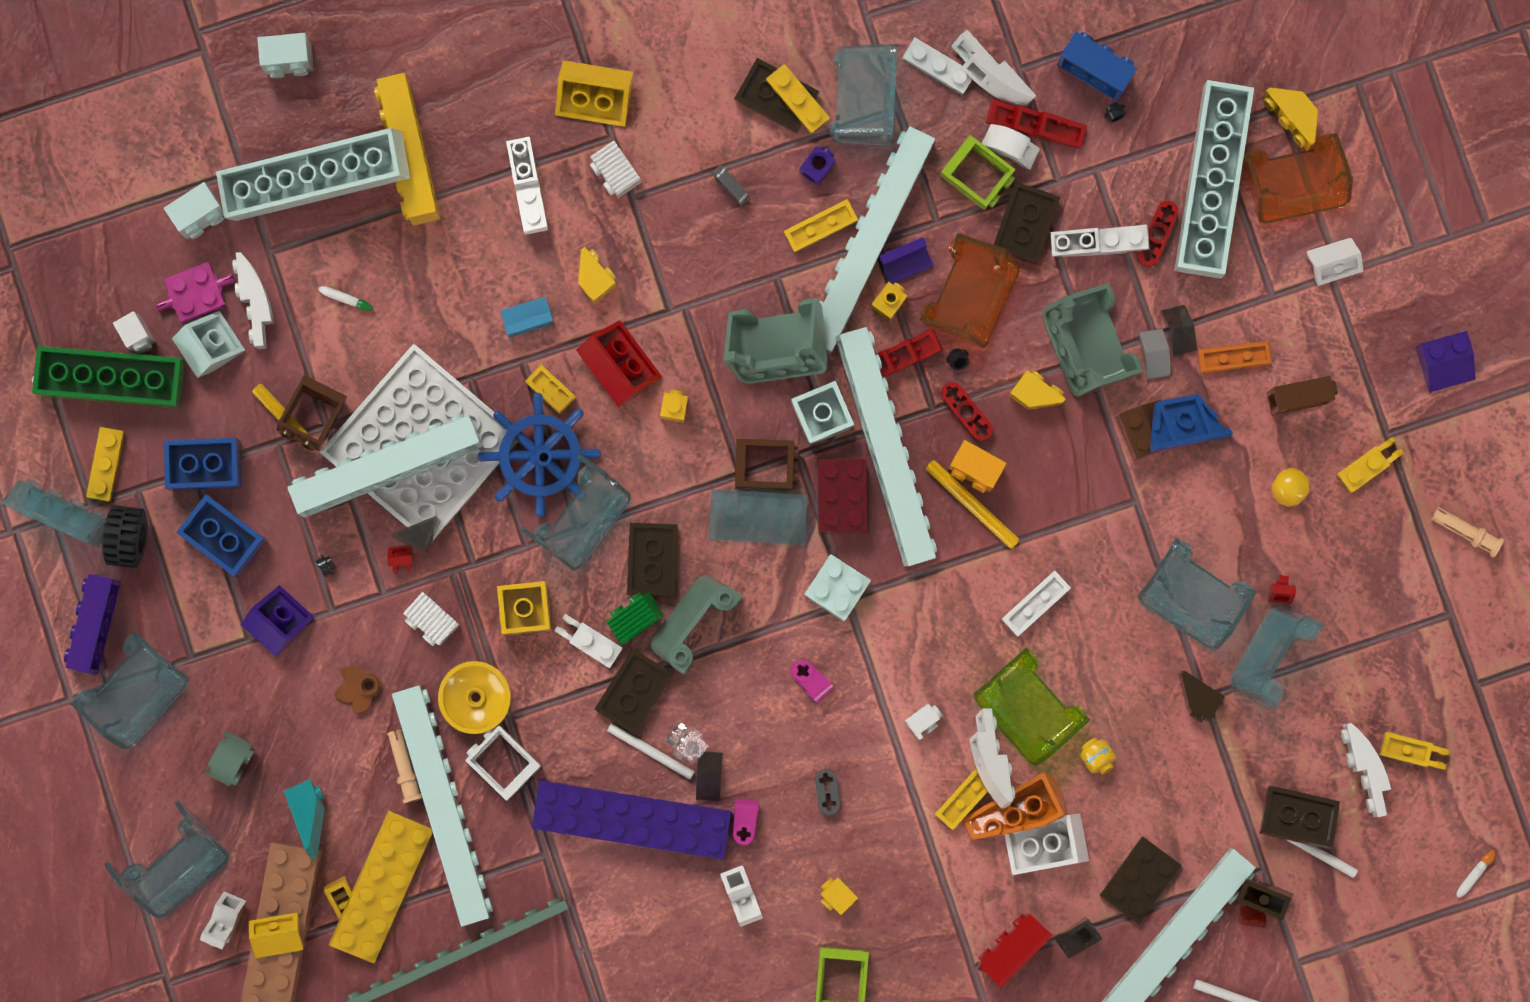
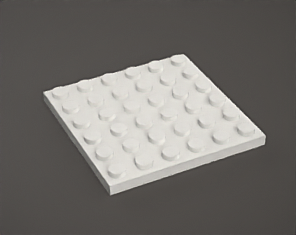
M413 344L323 447L320 453L338 467V462L349 458L351 461L361 458L360 454L373 449L374 452L382 450V445L388 442L396 441V443L405 441V436L411 433L419 432V434L427 432L428 427L436 423L445 425L450 423V418L456 415H469L477 429L483 445L482 448L368 493L421 540L430 545L498 467L499 461L481 462L477 459V455L480 452H498L501 439L506 430L493 418L494 411ZM515 438L510 446V451L518 443V441Z

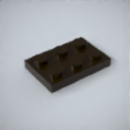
M757 58L734 100L797 134L802 123L766 81V78L778 68ZM799 80L816 100L820 91Z
M1015 182L992 250L1037 265L1061 197Z
M630 523L627 595H635L639 592L644 595L649 592L651 596L675 597L678 524Z
M632 648L594 710L636 735L672 678L673 673Z
M1269 785L1267 787L1259 834L1331 850L1340 801Z
M1141 836L1099 895L1140 924L1182 865Z

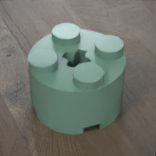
M226 731L224 736L228 739L223 738L207 765L211 769L206 768L204 774L230 787L231 784L236 786L244 772L240 767L242 763L247 764L255 749L251 747L252 743Z

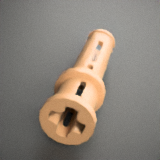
M1441 507L1436 509L1431 518L1432 521L1471 541L1473 547L1476 548L1478 546L1489 552L1493 558L1504 542L1503 538L1498 539L1487 533L1485 528L1480 527L1478 529Z
M399 729L395 733L392 731L387 733L399 773L397 784L401 785L404 799L402 802L403 804L419 801L423 797L419 791L416 774L412 770L403 731Z

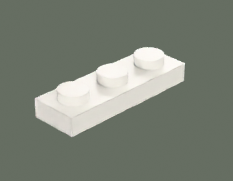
M915 37L902 57L904 61L961 95L965 93L973 80L964 72L962 65Z
M1053 571L1001 620L1018 637L1069 591L1071 587L1056 571Z

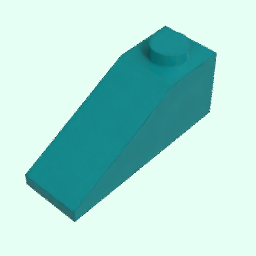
M308 779L285 790L284 794L304 849L313 860L318 855L325 812L322 799H325L321 787L319 785L315 786L311 779Z

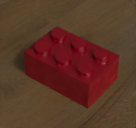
M818 459V534L866 533V459Z

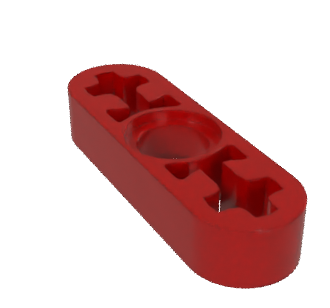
M1172 201L1160 203L1148 228L1149 242L1160 246V249L1155 246L1152 252V256L1155 259H1150L1149 261H1146L1145 255L1142 254L1148 250L1138 251L1137 259L1142 266H1154L1161 256L1178 216V207ZM1171 208L1170 212L1173 213V216L1169 215L1165 224L1155 222L1156 219L1161 221L1164 213L1161 209ZM1161 228L1165 234L1162 240L1153 239L1151 236L1152 229Z
M946 383L941 390L942 400L976 441L984 442L988 440L993 433L991 423L958 383ZM947 388L952 390L956 388L958 390L956 393L957 398L961 400L964 397L966 401L961 402L957 408H954L953 404L957 402L953 397L949 399L946 397L948 393ZM969 405L973 408L974 414L971 418L966 419L961 416L960 408L962 406ZM977 415L981 418L977 420V423L981 427L986 425L988 428L986 430L987 436L985 437L982 434L979 436L976 434L978 428L975 424L972 427L967 424L974 421Z

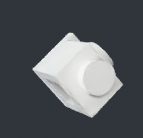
M928 703L904 722L915 737L920 740L923 738L921 735L923 731L928 734L938 727L936 722L943 715L935 705L931 707Z

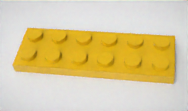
M388 810L329 942L330 946L375 963L432 835V828Z

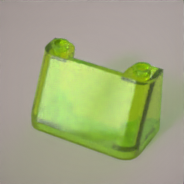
M1026 647L974 693V699L981 709L992 708L993 716L996 718L997 727L1029 763L1037 766L1055 754L1090 719L1081 707L1070 705L1066 708L1035 673L1039 667L1038 658Z

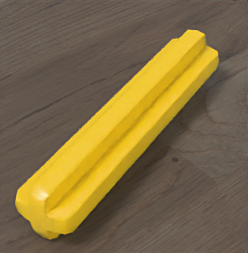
M262 384L257 385L252 390V393L279 421L285 408ZM291 415L287 425L308 435L307 431Z

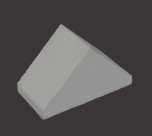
M1163 329L1139 332L1146 380L1171 376L1170 349Z

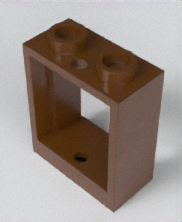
M303 375L277 424L276 430L285 439H295L301 442V446L307 450L314 451L315 449L320 452L346 403L347 396ZM303 393L335 408L318 440L287 425Z
M1331 376L1273 387L1267 392L1271 416L1327 405L1336 399L1335 395L1338 394L1336 382L1331 380Z
M736 439L735 489L792 491L793 485H797L798 471L793 470V461H798L799 447H794V441ZM746 446L788 448L787 482L745 481Z

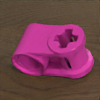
M806 660L797 661L791 667V675L816 704H819L835 688L821 672ZM798 665L801 667L807 666L806 673L808 675L806 677L804 675H797L799 671Z
M735 798L733 839L738 845H748L754 839L759 801ZM742 828H747L746 831L751 833V836L746 837L745 841H741V837L737 836V832H741Z

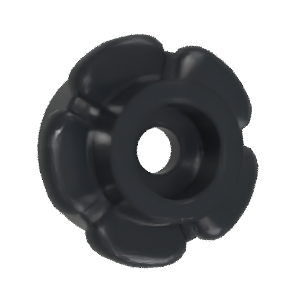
M1118 102L1109 105L1105 109L1104 118H1107L1110 123L1122 119L1127 114L1124 110L1125 105H1119Z
M953 349L946 357V362L952 369L962 370L969 364V353L965 349Z
M321 554V557L315 561L325 577L330 574L334 575L333 569L336 566L329 555L324 557Z

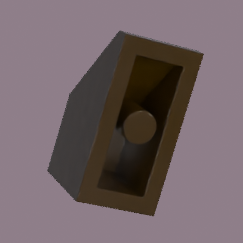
M1181 671L1179 679L1186 709L1191 711L1190 716L1201 723L1203 720L1210 721L1225 696L1188 672Z
M1246 879L1237 902L1283 920L1294 894L1271 884Z

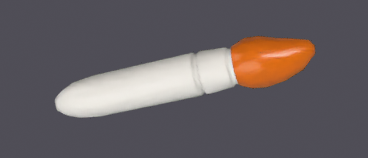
M1491 850L1483 855L1481 861L1457 891L1458 898L1468 893L1487 866L1494 861L1495 850Z

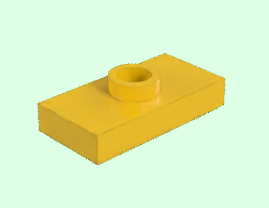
M542 364L525 381L536 393H541L543 399L559 414L576 398Z

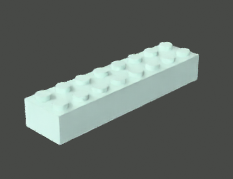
M1207 80L1203 86L1174 271L1222 279L1226 273L1253 100V87Z
M393 128L216 172L224 218L234 221L410 179L402 131Z
M459 414L450 418V423L445 425L436 423L429 426L428 431L425 433H411L405 436V441L396 443V441L388 442L382 445V450L374 452L373 449L360 454L361 458L357 460L345 459L338 462V467L329 470L326 467L314 472V477L306 479L303 476L293 480V485L287 488L297 514L306 518L482 448L483 445L473 420L469 415Z

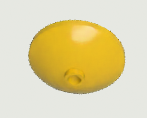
M470 661L457 665L446 674L439 688L438 703L443 717L452 727L464 733L479 734L492 730L503 721L510 707L511 692L506 678L497 668L488 663ZM479 693L481 696L480 701L474 702L472 695Z

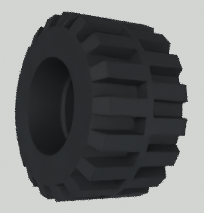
M113 505L105 521L102 540V553L106 565L137 568L141 563L145 552L148 530L147 516L143 508Z

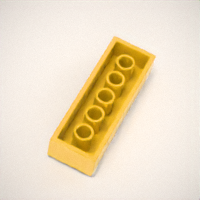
M405 73L377 79L378 86L374 87L377 101H379L380 106H383V109L379 110L382 124H384L385 129L393 128L402 131L410 179L395 182L398 193L404 198V202H400L403 216H405L406 220H410L413 226L441 220L410 82Z

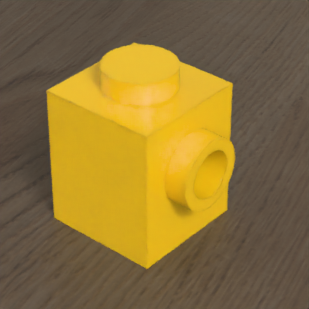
M888 282L871 304V308L890 322L907 300L906 290L896 282L894 284Z
M670 390V393L664 392L660 418L684 423L688 396H684V392L678 390Z
M830 877L821 886L823 891L820 894L824 897L821 902L830 911L834 908L840 915L858 899L838 877L834 880Z

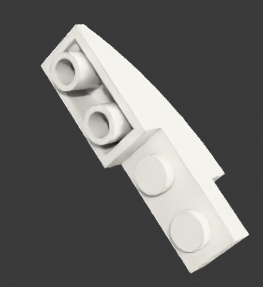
M968 30L963 32L951 46L966 62L962 66L964 72L996 98L1013 106L1027 107L1036 97L1006 61L998 64Z
M530 137L506 141L524 234L547 231L545 209Z
M1148 225L1051 232L1053 257L1123 254L1129 251L1150 250Z
M239 252L236 253V260H233L234 274H238V283H235L236 297H240L243 303H250V306L246 308L247 318L252 320V329H249L250 344L254 343L256 349H267L265 325L274 324L270 299L260 276L246 257Z
M992 708L982 709L976 715L977 732L969 739L971 752L979 776L987 791L1000 808H1006L1015 798V790L1011 786L1010 781L1012 766L1008 762L1007 755H998L1000 745L995 736L997 721L995 716H993Z
M1352 723L1343 724L1344 729L1341 730V737L1349 750V753L1346 754L1347 764L1349 768H1353V772L1363 771L1364 775H1361V783L1363 789L1368 791L1369 799H1366L1368 812L1372 813L1373 817L1386 816L1387 812L1382 791L1391 790L1385 768L1377 752L1363 733Z

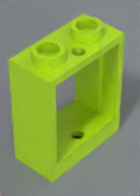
M969 135L941 171L940 177L985 211L988 206L993 208L1001 198L998 195L1003 187L1008 189L1013 183L1015 177L1012 175L1016 169L973 136ZM972 150L1005 174L985 200L953 176Z
M820 946L815 1002H847L822 999L825 958L861 961L858 1002H865L869 951Z

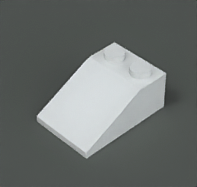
M1080 813L1065 815L1046 827L1005 834L1012 875L1089 861Z

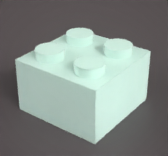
M306 33L257 37L260 67L270 78L285 77L284 74L294 73L295 76L308 75V72L314 71L312 43Z
M205 182L164 207L177 230L187 240L199 237L204 233L203 229L209 225L215 226L224 220L222 205Z
M836 381L791 399V404L809 446L854 428V423Z
M830 554L804 596L845 622L871 580Z

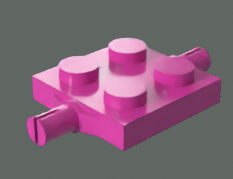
M206 262L165 278L164 281L168 289L169 299L156 303L159 313L173 308L178 315L180 323L184 324L227 307L222 296V288L235 283L232 274L218 279L212 270L211 264Z

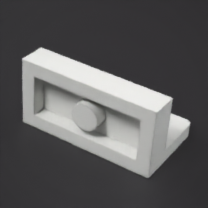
M1352 238L1307 251V257L1313 265L1314 277L1318 286L1363 272L1361 252Z

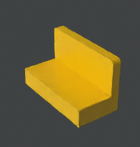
M298 913L249 921V940L255 958L303 950Z

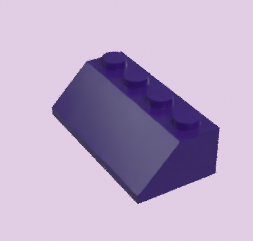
M89 574L88 578L84 579L81 591L84 592L82 602H78L76 607L77 623L72 626L70 631L71 647L70 649L67 648L64 655L65 668L88 674H99L121 581Z

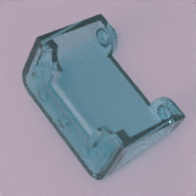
M898 44L840 46L839 51L834 52V65H838L835 121L830 122V135H834V142L891 146Z
M1176 538L1140 591L1138 600L1146 608L1203 646L1216 650L1234 632L1257 591L1243 581L1234 582L1231 586L1227 585L1191 561L1193 551L1190 545Z
M1283 607L1270 609L1231 675L1230 684L1232 688L1267 710L1276 709L1283 697L1284 689L1277 680L1271 678L1292 641H1295L1297 638L1305 641L1315 639L1325 624L1315 618Z
M136 631L124 642L123 651L128 657L96 692L93 689L82 690L71 703L103 738L122 749L133 747L185 689L189 681L187 675Z

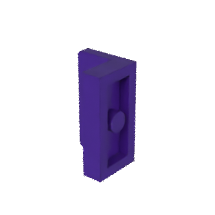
M924 237L879 256L881 266L891 284L933 267V262L926 249L927 244Z

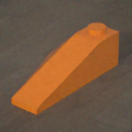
M1043 772L1015 788V798L1008 807L1000 808L995 801H992L964 817L963 822L971 839L978 840L1042 828L1066 815L1064 797L1055 778Z

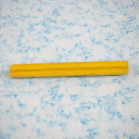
M935 460L927 465L926 471L1004 544L1012 549L1019 542V538Z

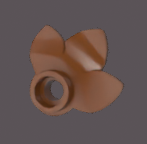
M347 666L340 669V673L346 682L337 689L334 696L343 702H352L354 713L366 711L371 706L372 698L381 691V680L374 674H366L358 666ZM368 681H372L374 683V688L372 690L366 689V683Z

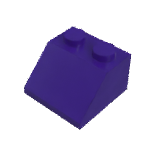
M1467 331L1424 342L1415 347L1429 393L1476 380L1474 352Z
M279 585L250 609L240 625L276 657L298 637L314 619V616Z

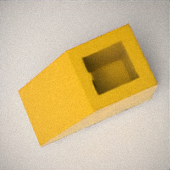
M583 247L580 255L578 284L591 301L596 304L616 287L614 280L617 277L608 267L603 269L598 263L601 259L593 249L588 251Z
M1027 370L1009 394L1012 399L1027 410L1061 405L1066 399L1062 396L1064 392L1055 385L1048 386L1043 382L1045 378L1034 370L1032 372Z

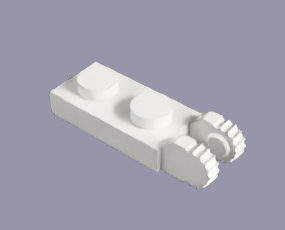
M564 614V621L578 628L576 633L572 636L561 627H556L554 631L568 639L569 643L611 668L623 648L583 622L579 623L567 614Z

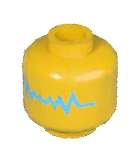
M1093 738L1081 747L1080 758L1090 773L1100 772L1104 775L1114 768L1112 763L1116 759V754L1106 740Z

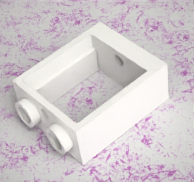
M498 726L483 735L485 740L479 746L474 744L467 751L466 754L469 757L465 761L506 801H509L542 765L503 727ZM500 735L529 762L525 769L506 788H503L476 761Z

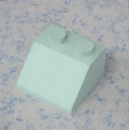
M220 311L184 325L172 338L197 378L217 370L245 351Z

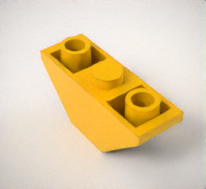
M1268 88L1262 96L1264 105L1268 110L1276 113L1279 117L1278 121L1284 129L1290 130L1294 135L1293 138L1296 144L1309 151L1315 143L1318 109L1302 91Z

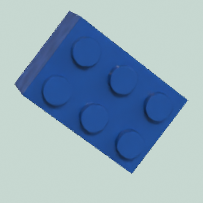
M1077 31L1073 34L1057 63L1058 67L1118 102L1137 70L1133 66L1134 62L1124 56L1122 58L1113 54L1114 51L1107 45L1102 44L1100 46L1093 42V38L1085 32L1078 33Z
M235 437L164 441L165 489L169 491L242 488L241 440Z
M205 494L176 532L237 578L267 541L261 534L207 494Z

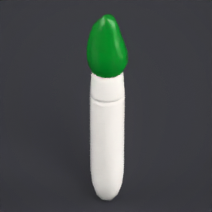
M321 286L318 288L320 293L327 297L357 307L362 311L373 310V306L366 300L352 297L330 287Z

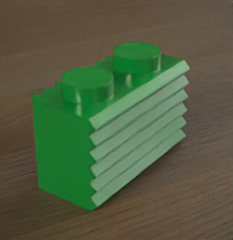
M640 592L628 599L630 602L628 606L623 608L620 605L610 612L612 617L606 623L621 645L631 641L665 617L649 592L644 595Z

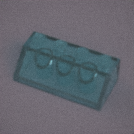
M29 478L26 482L18 480L1 503L95 547H99L103 539L106 521L104 519L105 513L94 508L89 512L83 509V503L72 498L70 502L61 499L63 494L49 488L48 492L39 489L40 483Z
M712 489L709 539L805 545L808 495Z

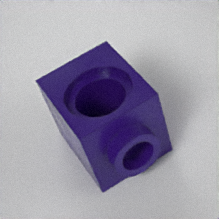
M816 146L799 168V173L819 186L835 165L836 159L833 158L834 154L825 147L820 149ZM821 159L826 165L823 169L818 170L812 166L813 161Z

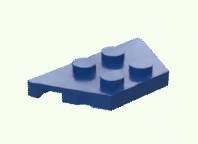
M1199 394L1158 401L1153 408L1150 451L1152 453L1227 438L1233 432L1229 427L1225 429L1216 419L1218 415L1207 406Z

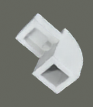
M995 124L990 125L982 142L984 146L997 156L1009 158L1022 168L1029 170L1040 150L1039 147L1030 142V138L1013 129Z
M743 865L721 873L722 881L740 927L763 919Z
M223 892L215 904L211 920L203 930L200 940L211 946L223 949L225 944L229 943L236 930L246 900Z

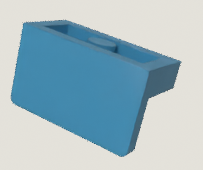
M546 297L501 310L508 338L554 324Z

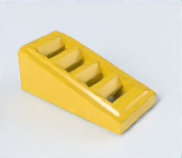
M345 876L323 887L339 920L342 915L341 910L345 908L348 900L337 904L336 901L347 895L350 897L353 891ZM341 887L345 888V890L335 895L332 894V892L340 889Z

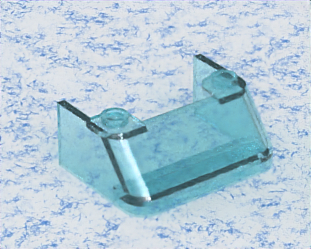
M580 453L577 458L586 465L578 473V484L581 486V489L553 525L548 522L539 525L535 529L534 534L524 527L521 530L571 570H577L585 563L628 506L631 499V494Z
M179 800L175 804L184 817L178 826V831L183 838L148 869L142 864H133L121 873L109 862L104 864L118 888L156 918L169 914L221 869L229 859V855L223 845L199 817Z

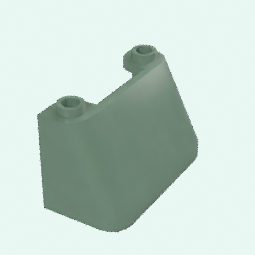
M1109 283L1064 296L1046 306L1042 312L1044 324L1067 384L1075 396L1093 392L1143 372L1140 359L1131 352L1124 354L1108 310L1114 306L1115 294L1111 290Z
M808 298L801 301L798 305V313L759 319L748 309H740L728 313L723 361L739 381L754 384L821 374L826 371L828 360L823 309L817 298Z
M710 575L700 576L651 640L653 652L685 676L692 667L690 664L693 660V654L682 642L710 605L717 611H727L736 608L741 602L742 596Z

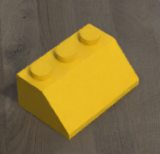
M563 60L558 76L555 115L625 127L632 90L633 72Z

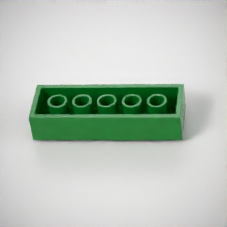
M37 346L32 394L46 398L181 409L185 361L174 357Z

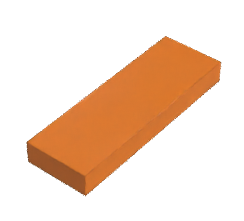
M1269 341L1197 350L1200 374L1272 365Z

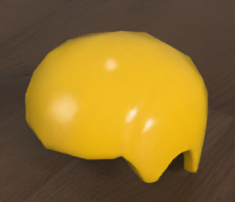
M1287 468L1277 475L1271 485L1273 497L1279 504L1290 507L1300 504L1307 497L1310 484L1308 477L1303 471L1296 468Z

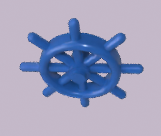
M535 393L533 396L534 415L523 417L512 423L502 412L495 411L493 413V418L506 432L501 439L498 452H480L477 455V459L481 462L499 461L501 471L508 482L496 493V501H503L516 488L525 494L536 496V515L543 517L546 513L545 496L555 494L566 487L578 499L585 497V492L573 479L579 469L580 460L599 458L601 451L599 449H580L578 439L571 428L583 417L584 412L582 409H576L563 422L560 419L543 414V396L541 393ZM534 425V443L522 432L523 429ZM544 425H549L557 430L544 443ZM565 437L569 446L568 450H551ZM514 438L528 451H510ZM569 459L565 472L552 460ZM528 460L516 473L513 472L510 461ZM534 467L535 486L522 481ZM545 468L557 478L555 482L545 485Z

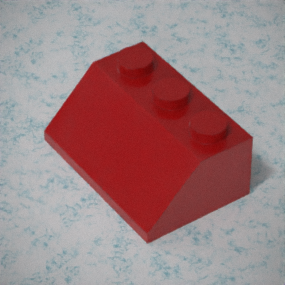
M620 320L594 333L576 349L618 407L634 399L662 378V375Z
M1021 913L1012 922L1014 927L1008 933L1003 931L996 938L995 941L998 944L992 950L987 948L978 957L980 962L977 965L1001 988L1053 936L1030 913L1026 915Z

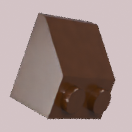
M1158 401L1138 406L1116 416L1133 461L1157 453H1151L1150 444L1153 408Z

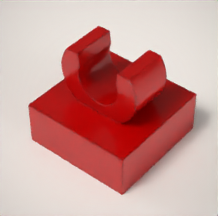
M412 545L388 547V567L393 566L395 574L398 573V566L401 565L406 566L407 572L411 571V564H413Z
M1279 575V580L1276 581V584L1272 583L1268 592V602L1292 604L1296 596V586L1288 585L1289 576Z

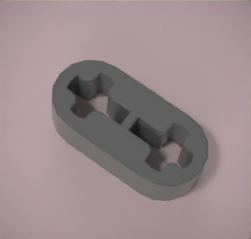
M722 165L712 172L713 177L740 206L750 199L747 192Z
M824 769L819 771L815 777L818 806L822 813L832 815L840 807L837 778L833 771ZM823 773H827L828 777H833V782H829V791H825L824 783H819V778L823 777ZM826 793H830L831 801H836V806H832V811H827V807H822V802H826Z

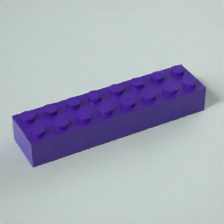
M539 780L532 829L724 859L732 811Z

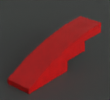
M995 99L991 100L985 122L986 124H995L1013 129L1026 136L1079 149L1082 147L1087 125L1045 111L1038 112Z
M929 329L911 339H907L887 350L877 353L882 364V368H880L882 378L891 376L943 351L934 329Z

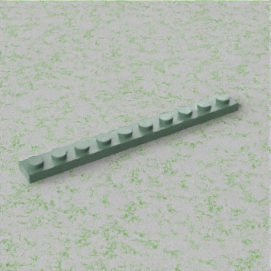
M558 897L546 903L548 908L540 912L537 908L524 913L525 919L517 922L513 918L502 923L503 929L494 932L492 928L480 934L482 939L472 942L470 938L457 944L458 950L450 953V950L446 949L436 954L437 959L430 963L425 959L414 964L415 970L406 973L405 969L391 975L393 980L385 984L383 980L369 985L371 990L362 994L361 990H358L348 995V1001L346 1002H370L569 909L570 906L566 899L561 901Z

